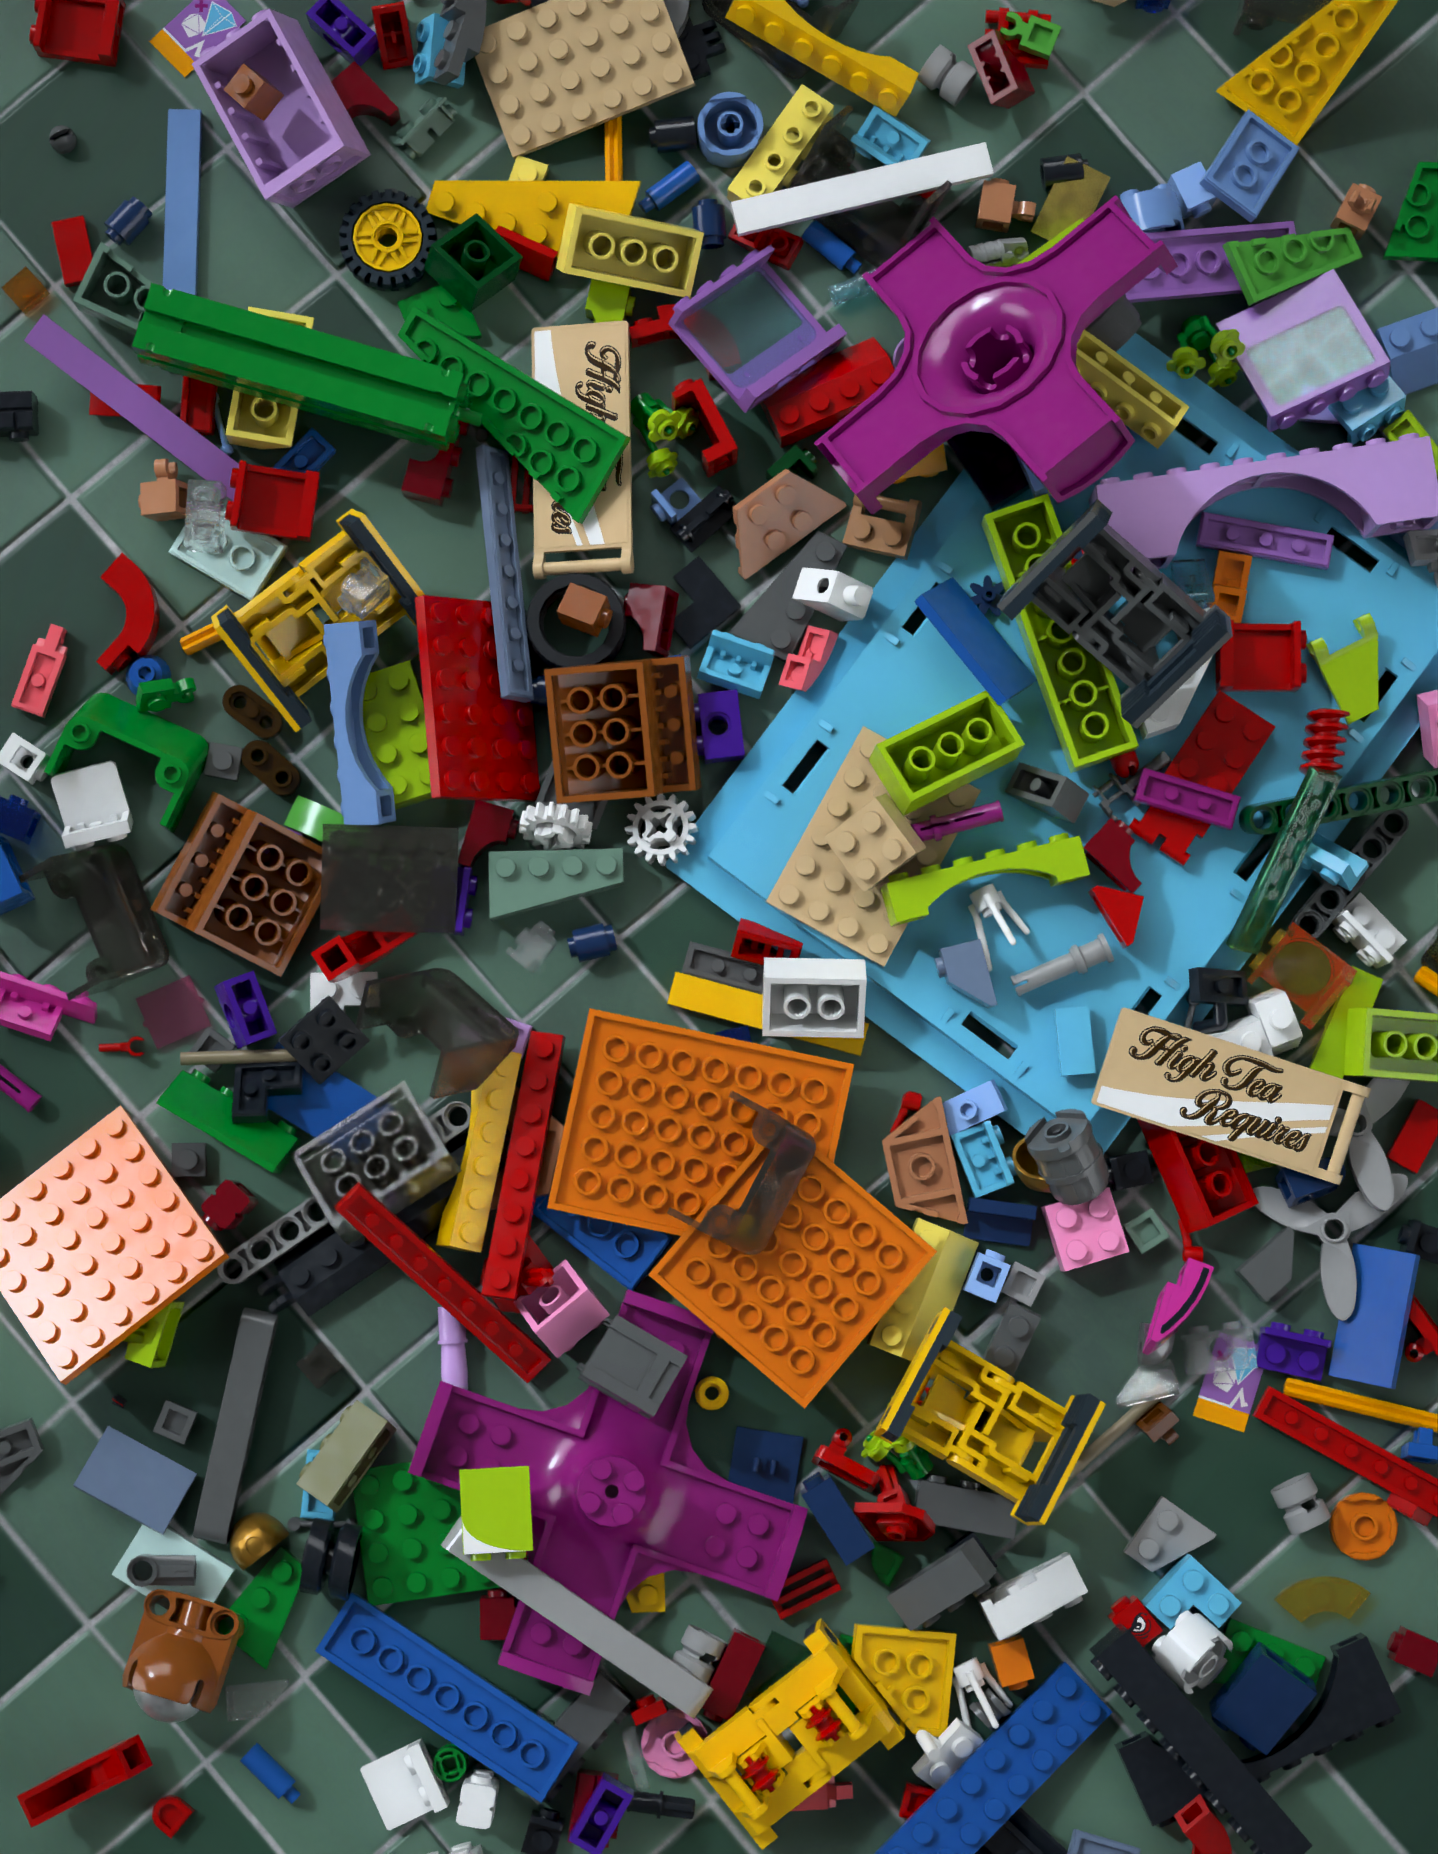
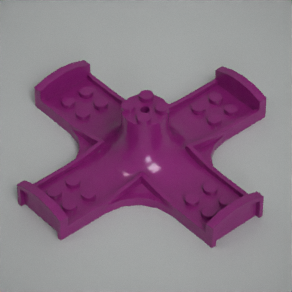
M1116 195L1052 248L1031 261L1010 267L986 266L974 259L933 216L929 219L931 224L874 272L869 274L866 271L862 275L880 301L898 318L905 331L904 352L894 373L874 394L822 435L814 444L872 515L883 507L876 499L880 493L944 442L957 434L969 431L992 433L1006 442L1045 486L1055 501L1060 503L1080 493L1104 476L1119 462L1135 442V439L1121 418L1081 376L1076 366L1077 343L1081 334L1101 313L1157 267L1168 275L1178 265L1161 240L1155 244L1133 221Z
M631 1290L625 1292L618 1316L688 1356L654 1417H650V1419H646L590 1385L586 1391L565 1406L546 1411L517 1408L440 1381L408 1473L460 1490L459 1470L529 1466L533 1551H527L528 1562L611 1619L615 1620L616 1614L628 1592L649 1576L671 1570L698 1573L778 1601L802 1533L808 1509L725 1480L708 1470L692 1449L686 1426L688 1405L711 1335L714 1331L690 1310ZM519 1600L497 1662L501 1666L590 1696L602 1656Z

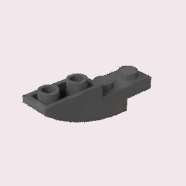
M441 0V3L444 5L440 17L450 22L443 33V38L446 39L443 49L440 50L434 62V67L437 68L433 78L434 81L443 86L447 85L459 77L463 63L479 54L486 22V0Z
M1010 1301L982 1358L1013 1377L1041 1320V1315ZM983 1410L974 1428L978 1432L989 1413L986 1410Z

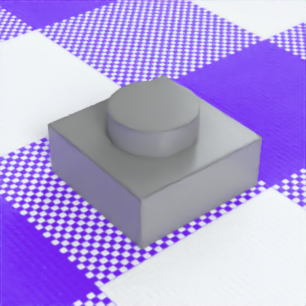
M1015 1261L1001 1292L1031 1307L1046 1277Z

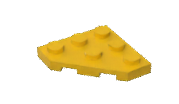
M854 1623L852 1660L912 1734L916 1735L919 1730H926L933 1736L939 1737L948 1727L957 1634L954 1632L913 1629L910 1631L908 1628Z

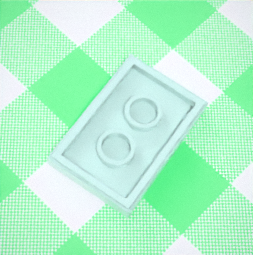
M202 496L192 513V518L188 519L168 552L204 575L251 601L263 591L287 552L288 546L272 536L231 530L230 521L225 520L226 509Z
M142 1524L111 1575L145 1596L153 1590L163 1589L180 1592L215 1603L235 1568L170 1527L166 1529L164 1535H161ZM141 1554L196 1555L195 1586H135L127 1577V1566L132 1559ZM147 1561L137 1562L135 1566L137 1577L144 1580L149 1579L153 1572L150 1563ZM161 1598L156 1602L167 1610L169 1609L170 1603L168 1598Z

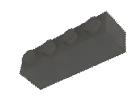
M602 1670L595 1675L590 1696L579 1693L553 1723V1725L579 1741L580 1744L547 1795L546 1800L548 1802L562 1789L563 1786L559 1783L567 1773L573 1776L586 1760L582 1756L590 1746L596 1750L609 1734L605 1732V1729L614 1720L619 1724L631 1710L627 1705L631 1701V1696ZM528 1795L538 1805L540 1804L539 1801Z

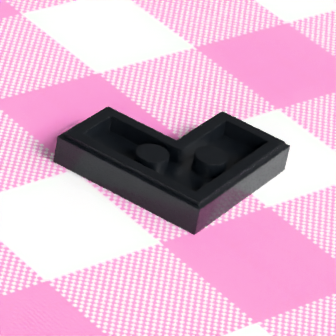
M699 556L673 576V579L693 601L690 606L675 617L673 630L689 649H692L737 612L741 605Z
M297 1061L235 1064L231 1116L233 1124L267 1123L269 1096L302 1095L304 1068Z

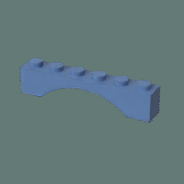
M376 620L324 624L323 644L327 653V679L330 683L331 691L330 711L334 720V746L337 750L338 759L337 778L341 788V813L344 817V826L379 825L396 821L393 787L382 775L372 757L363 724L365 686L371 668L379 655Z

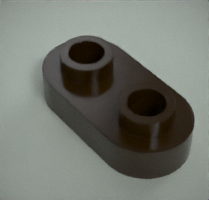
M235 685L224 693L222 699L224 710L258 738L269 740L280 734L283 728V718L280 712L250 688L244 685ZM239 698L246 699V706L242 709L235 707V702ZM265 718H271L273 721L272 726L268 729L261 727V722Z
M254 740L244 747L242 751L244 766L273 793L286 797L298 790L301 784L300 773L269 743L263 740ZM256 751L264 753V758L260 762L253 761L252 757ZM280 773H287L289 776L288 781L284 784L277 782V777Z

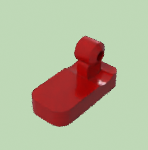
M1413 1294L1409 1318L1422 1336L1416 1339V1342L1407 1344L1405 1357L1411 1362H1418L1423 1358V1355H1427L1433 1350L1438 1356V1326ZM1411 1350H1417L1418 1353L1412 1354Z
M838 1429L833 1434L832 1441L828 1447L825 1445L819 1446L811 1462L864 1491L872 1492L880 1479V1475L844 1456L846 1447L852 1442V1434L848 1429Z

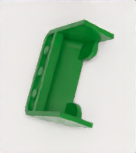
M94 694L66 724L44 772L50 777L65 772L75 749L80 751L90 749L96 743L101 731L161 758L155 770L157 783L164 790L173 793L160 825L174 833L205 768L209 751L208 742L201 735L148 711L138 712L136 706L110 694Z

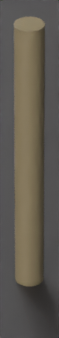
M286 1049L180 1052L181 1066L297 1061Z
M1160 1382L1081 1453L1067 1481H1071L1169 1394L1166 1387Z

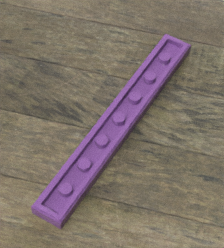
M44 314L24 339L27 344L234 501L235 488H230L232 468H239V463Z

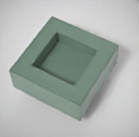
M1152 1208L1122 1225L1139 1254L1145 1253L1170 1237Z

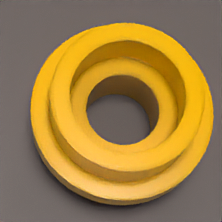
M706 1377L696 1386V1400L706 1410L720 1409L728 1400V1387L718 1377ZM709 1387H715L719 1392L718 1397L714 1400L708 1399L705 1395V1391Z

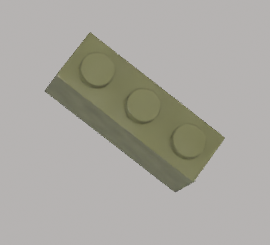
M356 1400L353 1405L348 1406L343 1411L339 1425L333 1433L328 1434L320 1444L319 1453L313 1461L308 1462L303 1467L299 1475L300 1479L296 1484L328 1508L338 1513L397 1429L386 1419Z

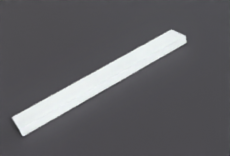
M986 142L733 201L730 206L738 237L993 177L994 172Z

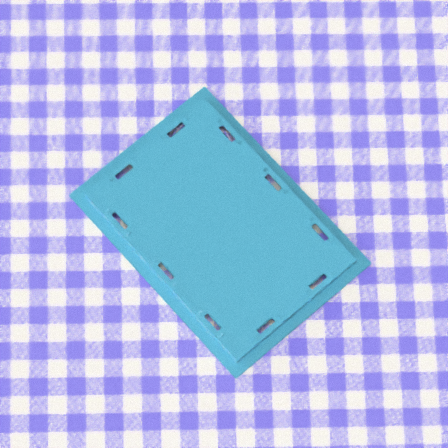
M1135 333L1116 353L1187 404L1189 409L1182 419L1217 443L1216 447L1208 454L1174 429L1157 449L1127 427L1135 442L1119 462L1104 476L1080 493L1060 503H1057L1051 495L1049 497L1063 534L1089 508V498L1095 486L1099 485L1102 479L1119 477L1120 481L1133 480L1134 475L1144 472H1152L1153 476L1167 475L1166 471L1173 468L1185 467L1188 472L1200 470L1199 466L1207 463L1218 462L1220 467L1233 465L1234 460L1251 457L1253 462L1266 460V456L1274 453H1286V457L1299 455V452L1274 433L1269 432L1267 428L1193 375L1192 378L1182 379L1176 372H1169L1166 369V363L1172 359ZM963 469L915 532L908 559L896 558L873 588V594L863 620L847 622L838 635L825 667L812 686L806 692L799 690L794 692L695 824L698 826L699 831L691 833V836L696 840V844L686 845L689 855L686 856L681 852L678 853V863H674L669 858L666 861V868L738 922H740L741 918L747 919L802 942L800 958L865 959L867 978L866 1018L965 1092L994 1079L1008 1110L997 1114V1116L1024 1136L1029 1128L1041 1118L1045 1117L1047 1122L1057 1118L1055 1114L1057 1111L1066 1109L1083 1111L1092 1125V1133L1096 1141L1101 1145L1104 1154L1131 1118L1130 1116L1091 1103L1121 1008L1135 1010L1151 988L1161 997L1148 1015L1184 1027L1189 1008L1186 1000L1187 995L1190 993L1188 969L1203 967L1239 971L1313 872L1312 869L1306 870L1300 867L1292 859L1294 855L1288 843L1294 834L1309 840L1314 833H1318L1335 842L1352 818L1277 832L1276 834L1280 837L1248 880L1244 881L1235 873L1264 835L1248 834L1241 829L1239 825L1241 810L1251 804L1378 780L1383 777L1420 727L1416 694L1438 690V588L1434 580V572L1429 573L1427 566H1410L1405 548L1387 535L1363 539L1357 528L1346 516L1330 504L1310 494L1285 488H1255L1229 495L1210 505L1202 512L1327 534L1333 528L1378 561L1372 571L1369 572L1334 545L1332 546L1330 564L1327 570L1252 557L1247 582V595L1241 623L1291 624L1293 621H1301V630H1306L1307 643L1322 637L1328 647L1329 654L1362 638L1353 624L1354 619L1370 613L1375 622L1378 632V680L1386 670L1397 678L1379 701V709L1372 712L1365 722L1358 719L1348 724L1349 728L1347 730L1338 731V735L1346 738L1347 742L1336 744V748L1345 752V756L1334 758L1335 762L1343 765V769L1335 770L1332 774L1341 778V780L1323 781L1313 779L1299 771L1300 765L1308 763L1301 758V753L1310 750L1303 745V740L1312 737L1304 731L1306 725L1312 724L1306 718L1307 713L1320 708L1340 710L1318 665L1306 648L1301 650V663H1306L1307 679L1306 683H1301V688L1297 692H1224L1275 726L1262 749L1232 792L1233 795L1241 797L1232 829L1227 830L1211 825L1203 838L1200 839L1195 836L1186 850L1191 856L1184 866L1159 850L1165 840L1158 835L1154 843L1150 845L1134 833L1131 835L1135 842L1130 848V864L1135 876L1142 883L1133 894L1144 896L1134 942L1125 949L1121 947L1088 893L1097 885L1122 890L1086 857L1090 871L1089 876L1082 880L1053 887L1050 886L1049 881L1046 879L1016 873L982 876L954 886L941 894L928 907V916L907 924L883 968L766 903V900L863 726L889 739L985 691V688L927 617L913 635L902 628L918 607L915 600L923 593L932 589L935 583L941 584L953 577L971 598L976 596V594L971 590L970 584L975 583L983 587L986 575L991 577L993 586L1002 582L981 524L984 515L991 513L992 510L965 469ZM1031 489L1026 490L994 511L1034 498ZM1200 513L1186 527L1180 539L1177 553L1168 567L1158 570L1161 573L1163 572L1202 609L1209 607L1218 550L1196 546ZM1080 551L1074 558L1079 559L1083 555L1082 551ZM1121 595V598L1109 611L1114 614L1126 599ZM988 609L984 616L1036 678L1016 619L1011 620L1002 611L999 617L995 616ZM1173 630L1155 646L1159 659L1178 643L1176 633ZM1215 654L1212 656L1180 724L1174 730L1143 740L1139 727L1136 729L1132 726L1139 745L1135 750L1139 760V769L1163 751L1167 753L1172 761L1217 694ZM1113 673L1120 695H1122L1129 686ZM1038 681L1001 705L1025 743L1016 760L968 783L981 790L972 808L999 800L1004 821L958 832L940 864L941 869L953 867L952 861L972 856L973 861L986 859L985 853L1004 848L1005 853L1018 851L1017 845L1036 840L1037 846L1050 843L1049 837L1062 833H1068L1069 838L1080 835L1084 847L1109 820L1108 816L1098 805L1101 800L1098 796L1095 798L1092 795L1094 793L1092 786L1095 785L1099 788L1110 779L1109 773H1112L1114 776L1117 775L1113 770L1110 760L1070 773ZM1340 718V722L1347 725L1345 719ZM819 741L827 747V750L796 791L791 793L783 787V784L814 743ZM1019 762L1068 777L1089 793L1075 824L1052 817L1005 792ZM1169 764L1166 765V766H1165L1163 769H1161L1159 772H1160V773H1164L1165 770L1167 769V767L1169 766ZM1120 777L1118 781L1124 785L1125 780L1128 778ZM1113 785L1103 794L1109 799L1119 790ZM1354 792L1349 797V805L1352 809L1358 804V798ZM1126 794L1119 796L1109 805L1113 811L1112 814L1127 826L1130 825L1134 818L1140 821L1150 807L1144 804L1138 807L1135 806ZM1322 798L1317 804V810L1321 816L1326 811V803ZM1289 805L1285 811L1286 819L1289 822L1295 816V810L1292 805ZM1257 811L1253 817L1254 825L1257 828H1260L1263 824V815L1260 811ZM993 883L997 892L1002 891L1006 901L1023 920L1030 933L1025 935L1002 908L1000 913L1016 940V944L1011 945L995 917L992 915L984 918L982 913L980 914L992 964V971L989 972L997 1001L995 1007L986 1008L947 985L945 977L939 978L935 958H939L938 951L942 948L978 939L973 916L968 909V906L973 904L969 895ZM1103 933L1114 958L1113 962H1101L1088 968V972L1085 974H1079L1076 971L1024 993L1022 996L1017 995L1015 988L1027 983V981L1013 986L1010 976H1015L1069 953L1068 949L1076 944L1079 947L1097 939V935ZM773 945L771 946V947H773L775 950H778V947L773 946ZM784 949L783 956L789 958L791 950ZM1200 1003L1195 1007L1192 1026L1194 1022L1202 1021L1213 1004ZM1089 1006L1096 1073L1061 1077L1054 1009ZM968 1014L1016 1049L1009 1059L961 1025Z

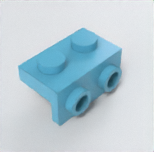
M431 14L421 20L417 26L416 40L418 41V49L413 61L415 84L423 85L428 81L438 83L433 80L437 69L434 67V62L440 50L443 49L446 40L443 38V33L450 22L440 17V14ZM466 62L462 65L459 77L446 86L457 89L464 86Z
M875 105L858 133L854 134L850 140L857 145L855 150L868 159H872L874 156L884 163L883 166L920 158L931 140L897 117L890 115Z
M1388 376L1381 385L1374 388L1367 387L1358 391L1347 401H1337L1328 405V409L1348 432L1347 441L1354 445L1360 440L1364 442L1370 439L1378 428L1386 423L1391 424L1401 416L1405 409L1406 395L1392 378Z
M713 630L698 671L697 679L730 690L737 689V692L760 699L772 666L775 650L767 648L760 643H753L735 637L727 632Z
M1314 833L1309 840L1294 834L1288 843L1294 855L1292 859L1300 867L1306 870L1312 869L1319 873L1328 883L1335 886L1338 884L1349 891L1353 889L1369 867L1366 860L1318 833Z
M989 1120L950 1136L974 1198L1015 1183L1012 1176L1017 1175L1012 1158L1010 1156L1004 1157L1000 1147L1005 1141L998 1125L992 1126Z

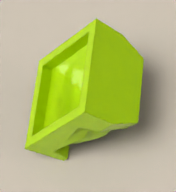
M174 1300L123 1341L128 1342L124 1358L149 1368L165 1367L185 1302Z

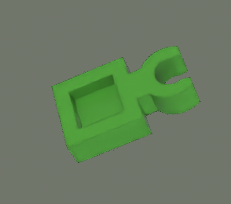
M1007 12L1005 20L1012 22L1015 28L1008 30L1001 27L1000 33L1003 39H1020L1018 49L1049 61L1062 26L1033 15L1030 16L1028 23L1022 21L1017 13Z

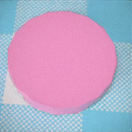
M678 1708L668 1709L667 1713L649 1720L644 1727L641 1738L642 1753L648 1766L660 1776L672 1779L682 1778L698 1770V1767L683 1750L673 1734L690 1722L703 1739L707 1737V1730L701 1720L697 1717L695 1719Z

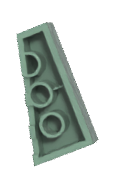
M100 242L72 301L79 311L135 336L139 321H142L145 312L144 305L150 285L153 282L146 279L124 259H121L103 242Z
M623 848L488 852L490 920L492 922L624 886Z

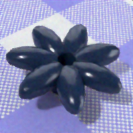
M988 575L984 577L983 587L971 583L970 588L976 594V596L971 597V600L975 605L980 604L979 609L984 615L990 609L995 616L999 617L1001 611L997 605L1003 596L1000 594L1004 590L1003 583L1000 582L993 586L991 577Z

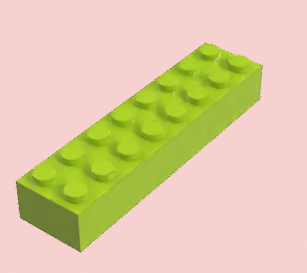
M1048 493L985 514L981 522L1005 591L1062 535ZM1071 561L1065 566L1066 571L1072 566ZM1031 601L1015 619L1070 773L1135 751L1139 745L1132 725L1121 717V695L1113 673L1081 646L1073 637L1072 632L1068 634Z

